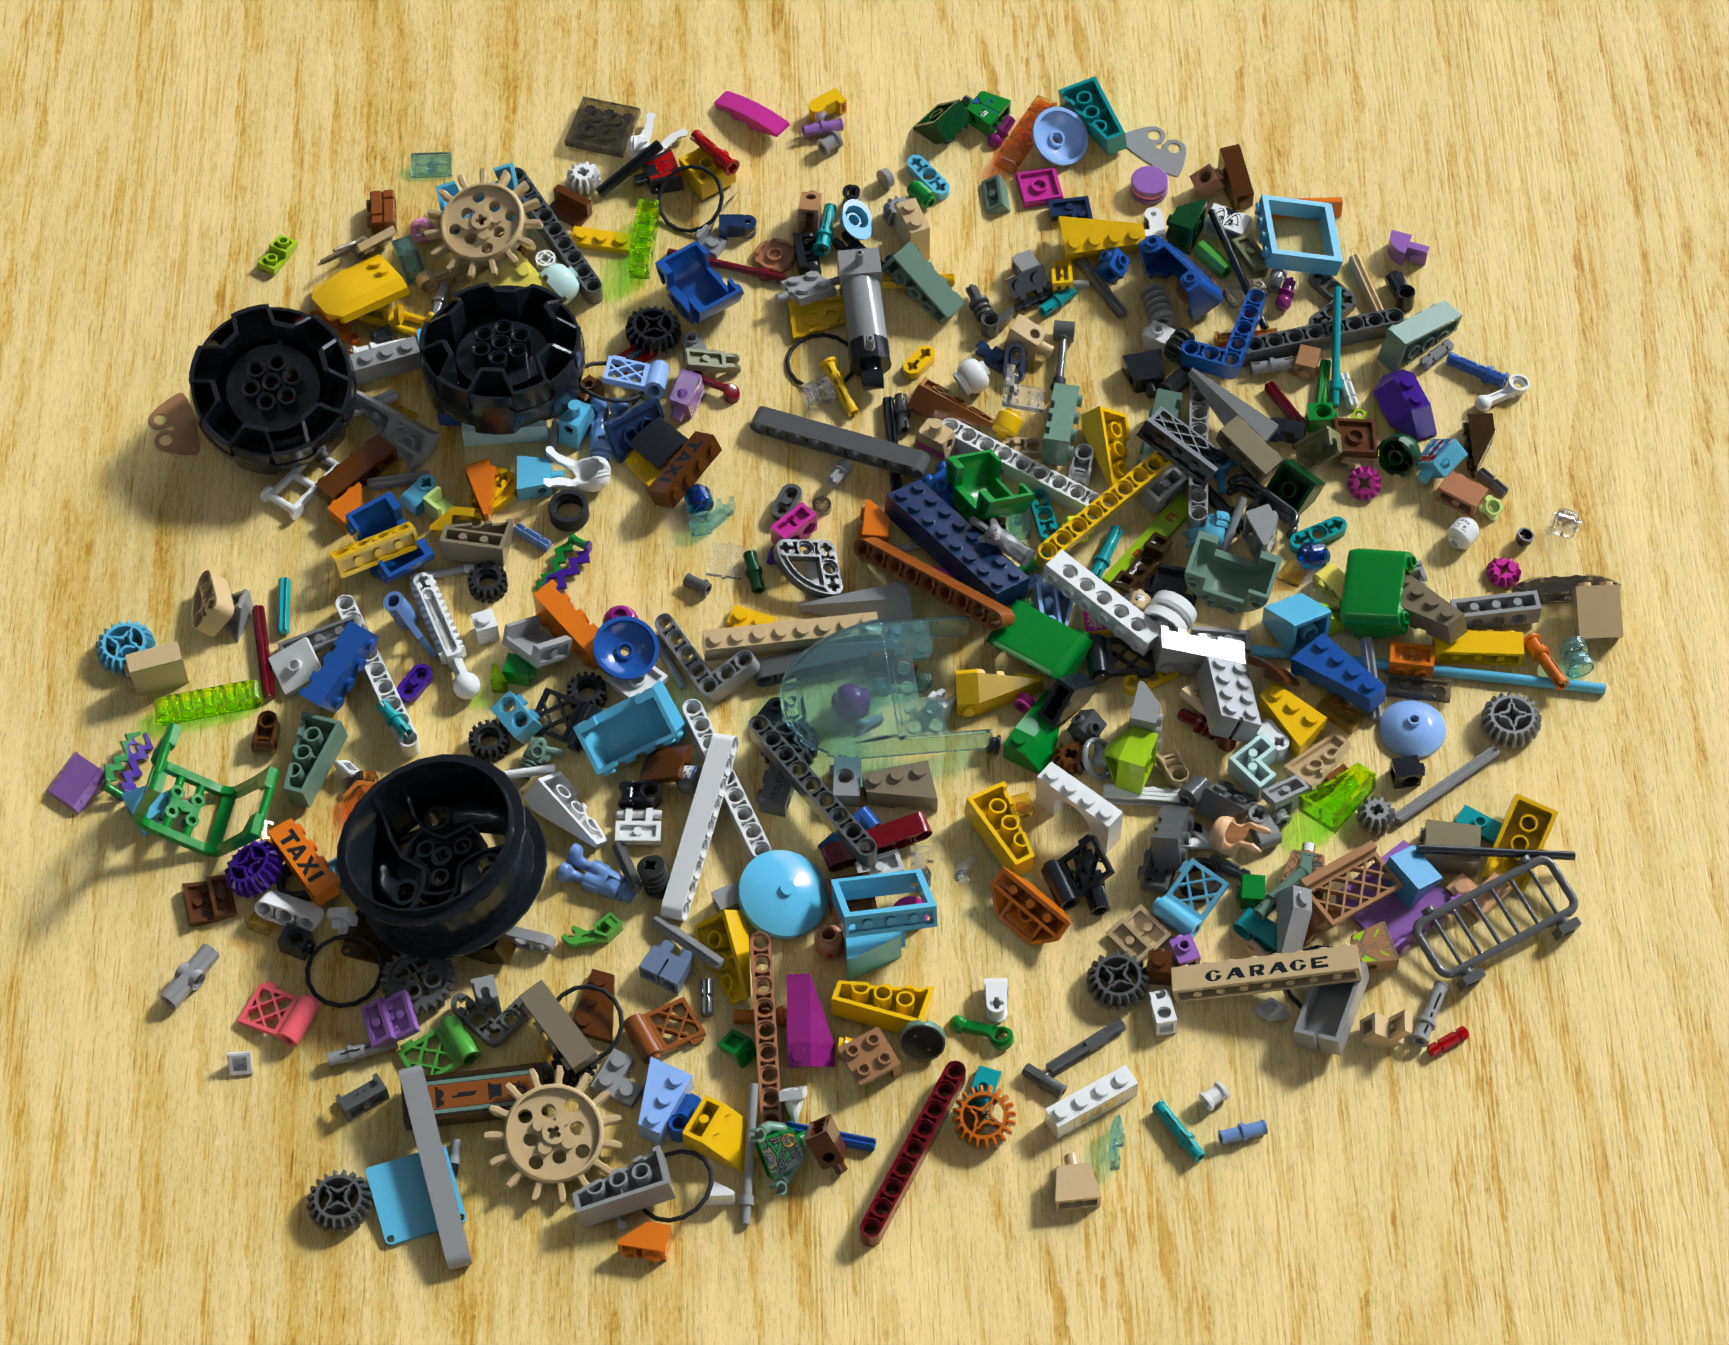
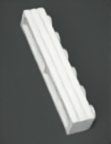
M1111 783L1104 784L1103 798L1111 804L1162 807L1163 804L1182 805L1178 797V791L1181 788L1144 787L1140 795L1115 787Z

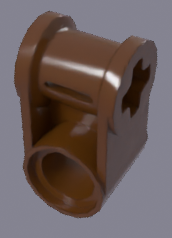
M266 710L259 714L255 733L251 741L252 753L264 751L270 752L271 755L276 754L281 727L278 717L273 711Z

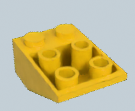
M704 1095L682 1132L683 1145L744 1174L747 1119L728 1105ZM755 1147V1153H754V1161H755L756 1157L758 1156V1152H757V1150H756V1147Z

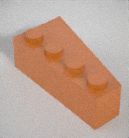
M552 579L533 594L536 615L541 617L540 625L546 626L554 638L564 635L571 637L572 645L570 652H575L584 665H589L592 669L596 670L599 668V665L594 658L593 641L599 628L594 623L589 624L586 614L580 608L578 610L574 608L570 601L571 598L565 592L561 594L556 588L558 584Z

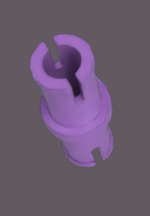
M841 118L829 121L819 120V123L802 125L804 138L820 134L826 136L827 133H831L833 130H844Z

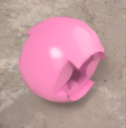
M417 218L411 223L410 235L416 242L427 243L431 241L427 240L424 232L421 233L419 231L423 227L425 230L435 229L433 222L428 218Z

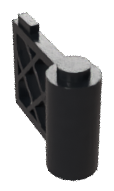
M1100 634L1089 635L1088 638L1093 641V644L1086 655L1089 678L1094 682L1100 684L1106 682L1110 677L1137 675V678H1151V674L1155 673L1151 649L1147 652V656H1143L1139 652L1134 651L1121 638H1105ZM1120 644L1124 649L1118 653L1111 648V645ZM1128 650L1136 655L1132 661L1123 656ZM1142 659L1148 663L1149 667L1140 668L1136 663ZM1120 660L1127 666L1125 669H1115L1114 664Z
M545 687L535 712L540 717L546 715L549 724L543 726L534 736L543 737V735L568 744L567 748L569 750L579 753L580 750L584 751L573 727L603 710L591 703L582 702ZM549 695L555 696L558 704L547 708L546 702ZM571 703L577 705L574 712L566 716L564 706ZM560 709L563 718L552 722L549 713ZM565 722L566 730L563 736L556 734L554 727Z
M1085 835L1078 841V846L1058 861L1049 860L1043 864L1041 874L1056 904L1064 911L1077 906L1080 898L1115 873L1095 835ZM1093 844L1095 847L1093 858L1085 857L1087 847ZM1074 857L1078 858L1075 871L1070 870L1067 864ZM1084 859L1092 861L1089 874L1081 872ZM1098 862L1103 863L1106 869L1099 876L1094 875ZM1080 875L1088 877L1086 886L1082 889L1078 886Z

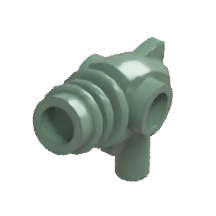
M532 736L523 754L522 767H519V769L536 767L541 765L543 761L549 762L551 756L563 758L564 749L547 746V741L544 737L536 738Z

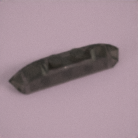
M1595 574L1566 577L1539 576L1518 583L1511 591L1515 593L1537 590L1541 604L1572 603L1571 589L1578 586V583L1591 582V586L1600 585L1599 582L1613 581V585L1620 583L1611 578Z

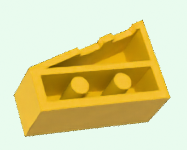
M1273 681L1260 695L1258 710L1265 719H1271L1289 738V747L1294 752L1295 757L1308 750L1325 732L1327 717L1278 683Z

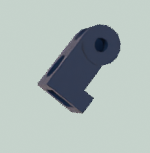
M719 214L720 238L727 241V237L751 239L756 235L757 221L754 216Z

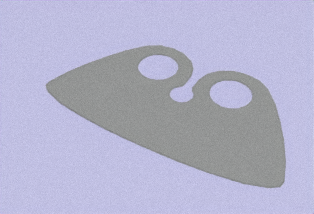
M1156 126L1143 127L1125 133L1126 144L1129 150L1149 164L1162 169L1170 175H1180L1186 157V147L1181 141L1168 140L1163 144V148L1158 149L1156 145L1164 141L1166 134L1161 128ZM1156 130L1160 132L1161 137L1158 140H1152L1148 137V133ZM1176 143L1181 149L1177 153H1172L1168 150V146Z

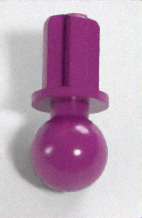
M1006 115L999 126H995L994 129L997 132L991 133L988 136L987 143L991 148L1001 147L1003 136H1009L1008 132L1016 121L1012 116Z
M1293 277L1284 278L1282 288L1278 290L1279 296L1275 300V306L1281 311L1288 310L1291 306V299L1294 297L1293 290L1296 284Z

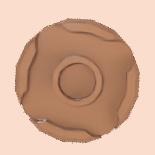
M772 238L770 241H762L755 250V263L759 269L762 267L768 268L772 272L782 274L794 265L795 251L793 246L784 239Z

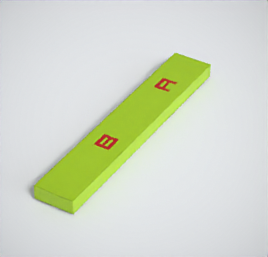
M1179 493L1104 575L1102 581L1110 586V582L1121 570L1126 571L1143 552L1144 543L1154 532L1170 538L1187 520V498ZM1110 586L1111 588H1113L1114 590L1118 591L1119 593L1121 592V590L1116 589V588Z

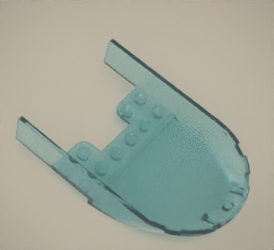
M966 615L886 621L885 618H880L844 628L824 637L800 653L788 666L783 676L780 688V706L785 722L803 744L812 750L816 749L826 753L828 757L832 758L861 757V759L986 749L992 735L991 729L950 732L947 730L944 709L940 700L932 697L919 698L913 660H923L931 656L933 651L931 638L966 636L971 618Z

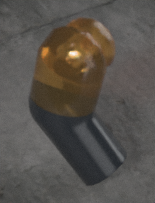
M371 770L358 771L345 787L354 793L362 784L373 786L379 781V777Z

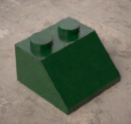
M958 99L937 104L912 128L934 144L945 143L946 145L955 139L954 136L957 133L964 131L968 127L967 124L973 118L961 100Z
M1201 199L1176 207L1174 213L1168 216L1166 226H1169L1166 231L1167 242L1189 256L1204 228L1207 200Z
M1283 460L1266 488L1294 507L1300 516L1315 502L1326 483L1295 460Z

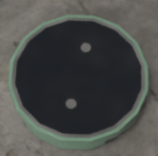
M914 1020L907 1023L901 1029L899 1036L900 1049L904 1055L912 1060L920 1062L938 1058L944 1051L946 1045L945 1032L932 1021L921 1022V1020Z

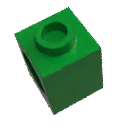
M1333 402L1307 403L1305 414L1307 433L1315 432L1326 425L1332 428L1333 418H1338L1337 410H1333Z

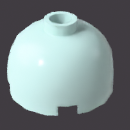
M556 263L546 267L539 273L542 277L546 275L548 278L545 281L559 296L566 298L564 301L566 305L577 295L579 291V282L576 279L578 273L571 266L567 268L563 264Z

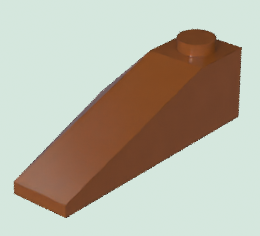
M926 377L918 384L907 405L913 413L919 416L923 414L941 419L954 418L960 422L992 427L995 420L976 407L970 406L968 408L966 402H964L965 400L960 397L949 396L948 389Z

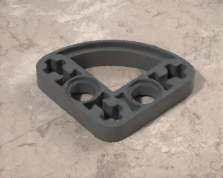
M782 539L777 542L773 549L775 561L782 574L792 585L802 592L820 599L840 595L843 585L836 550L830 541ZM799 547L807 548L809 554L801 553ZM791 562H815L819 584L801 575ZM823 566L831 567L833 573H826Z

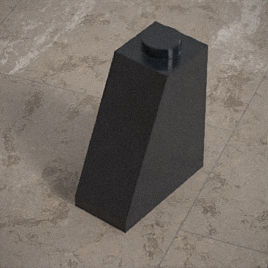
M1082 672L1058 677L1037 715L1052 726H1058L1088 703L1098 684Z

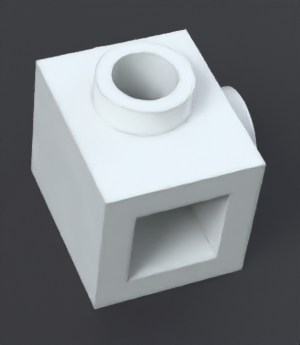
M1153 320L1150 326H1146L1142 332L1143 347L1149 350L1161 349L1162 356L1165 357L1164 346L1175 329Z

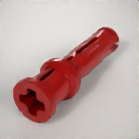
M694 130L691 133L692 137H690V140L712 158L713 163L716 166H720L727 176L737 172L740 163L738 160L732 159L728 151L718 148L700 130Z

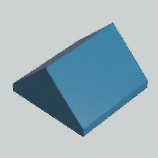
M1415 845L1390 856L1386 863L1403 883V888L1395 892V894L1409 909L1414 907L1444 879L1423 854L1416 853ZM1382 878L1389 887L1394 886L1389 879Z

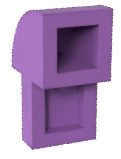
M1392 230L1388 245L1390 258L1403 266L1405 260L1425 265L1429 246L1411 242L1412 235Z

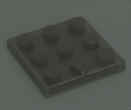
M583 96L566 136L565 146L623 158L627 148V140L632 136L641 114L640 108Z

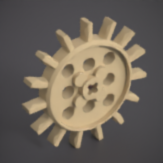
M485 168L480 169V183L471 186L468 185L467 180L460 174L457 177L459 185L462 187L461 191L454 196H451L443 189L438 191L442 199L447 202L444 211L436 209L427 210L430 218L441 221L440 228L426 230L424 235L427 240L443 239L444 244L431 251V254L437 260L451 252L454 257L446 266L450 274L453 275L463 262L469 264L467 275L471 281H475L479 266L488 265L489 271L497 279L499 278L498 262L508 258L513 266L516 268L520 266L517 256L513 254L520 245L535 251L536 245L531 239L525 238L526 230L543 229V224L540 219H527L526 213L541 207L540 202L537 198L521 203L519 198L530 187L524 180L511 191L507 188L511 178L507 170L503 171L497 184L488 183L489 176ZM484 197L483 201L476 202L478 198ZM500 206L498 211L492 212L494 207ZM472 213L470 218L464 219L466 214ZM511 216H516L513 221H508ZM460 229L458 234L452 235L455 230ZM499 232H505L503 236L496 237ZM471 239H476L473 244H468ZM493 248L490 253H484L486 249Z
M557 1065L554 1084L546 1085L540 1084L538 1074L532 1068L529 1069V1080L533 1089L522 1095L511 1083L508 1082L505 1085L507 1093L516 1101L510 1111L495 1105H491L489 1108V1112L492 1115L505 1119L504 1131L485 1132L484 1140L491 1142L504 1141L506 1150L505 1153L491 1159L490 1165L491 1167H497L507 1161H511L517 1171L509 1178L506 1184L508 1189L515 1187L523 1176L535 1182L531 1191L532 1202H536L540 1197L543 1185H556L557 1199L560 1204H565L566 1192L564 1184L575 1180L578 1181L581 1188L590 1184L584 1175L592 1167L604 1175H611L612 1169L598 1158L603 1148L613 1151L622 1150L623 1143L604 1139V1127L621 1123L622 1117L621 1115L601 1117L597 1107L605 1103L611 1093L606 1090L593 1100L582 1091L588 1084V1073L585 1072L579 1078L577 1086L573 1088L562 1084L564 1076L562 1065ZM569 1101H575L579 1108L575 1112H569L565 1109V1104ZM550 1106L554 1108L555 1115L550 1118L544 1117L541 1112L542 1109ZM522 1112H528L531 1114L532 1119L528 1123H522L519 1121L518 1116ZM574 1124H580L583 1126L584 1132L580 1135H574L570 1128ZM557 1130L558 1137L551 1139L549 1131L553 1133ZM527 1135H534L538 1141L534 1146H527L523 1140ZM579 1147H586L590 1153L586 1158H580L576 1155V1150ZM561 1152L565 1154L566 1160L561 1164H557L553 1161L552 1157L555 1153ZM539 1158L542 1160L543 1165L539 1169H532L529 1165L530 1160Z

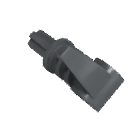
M970 284L965 291L970 299V310L973 311L977 321L981 322V334L988 339L995 338L1010 323L1015 308L1011 306L1003 314L998 315L991 308L987 296L981 295L977 286Z

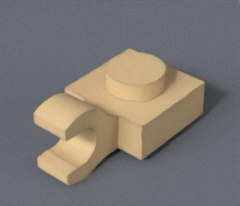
M1342 457L1339 469L1349 471L1361 466H1368L1377 471L1380 458Z

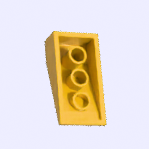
M1516 793L1507 809L1492 848L1543 850L1558 811ZM1488 857L1480 876L1488 879L1494 872L1500 876L1519 866L1517 861L1520 858ZM1528 871L1513 879L1522 894H1524L1531 877Z

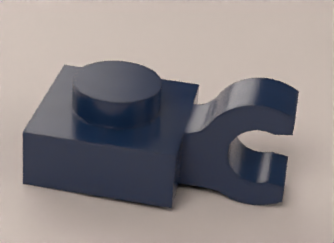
M980 340L976 344L978 349L975 351V354L984 358V363L987 367L1001 374L1004 367L1005 351L997 346L991 349L986 342Z

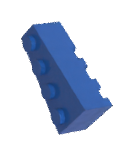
M1324 633L1320 634L1291 658L1292 674L1303 676L1309 683L1313 685L1318 684L1326 688L1327 692L1345 698L1346 702L1368 713H1371L1385 701L1386 685Z

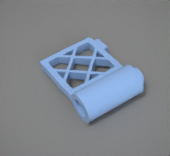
M616 355L608 357L602 383L643 391L649 399L654 397L660 399L663 397L670 373V367L665 361L656 360L651 364ZM627 371L629 375H624L622 372Z

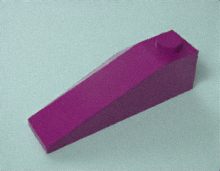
M787 974L788 1068L835 1067V1043L810 974Z

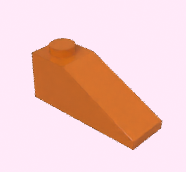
M488 458L464 466L467 482L484 524L485 521H491L497 490L496 478L499 477L496 466H491Z

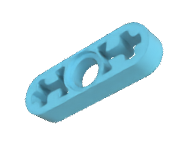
M910 156L907 160L908 172L916 180L922 181L936 193V200L947 199L950 195L949 183L922 156ZM925 175H932L934 178L932 180H925L923 177Z

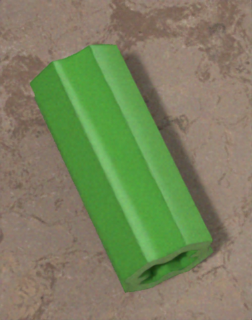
M1207 240L1200 241L1193 249V254L1219 278H1227L1234 270L1230 261Z

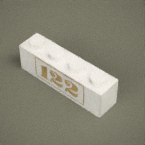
M1124 1065L1046 1108L1044 1121L1055 1138L1059 1139L1137 1096L1138 1082L1128 1067Z

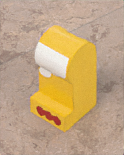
M834 88L809 102V119L812 122L819 123V120H825L826 117L836 112L842 115L847 112V100L837 88Z

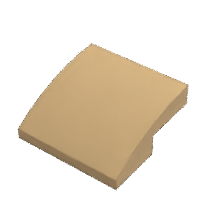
M1142 904L1138 905L1125 919L1123 917L1120 918L1106 932L1124 952H1128L1129 957L1136 955L1137 961H1145L1148 958L1149 950L1155 951L1160 949L1173 938L1172 934Z

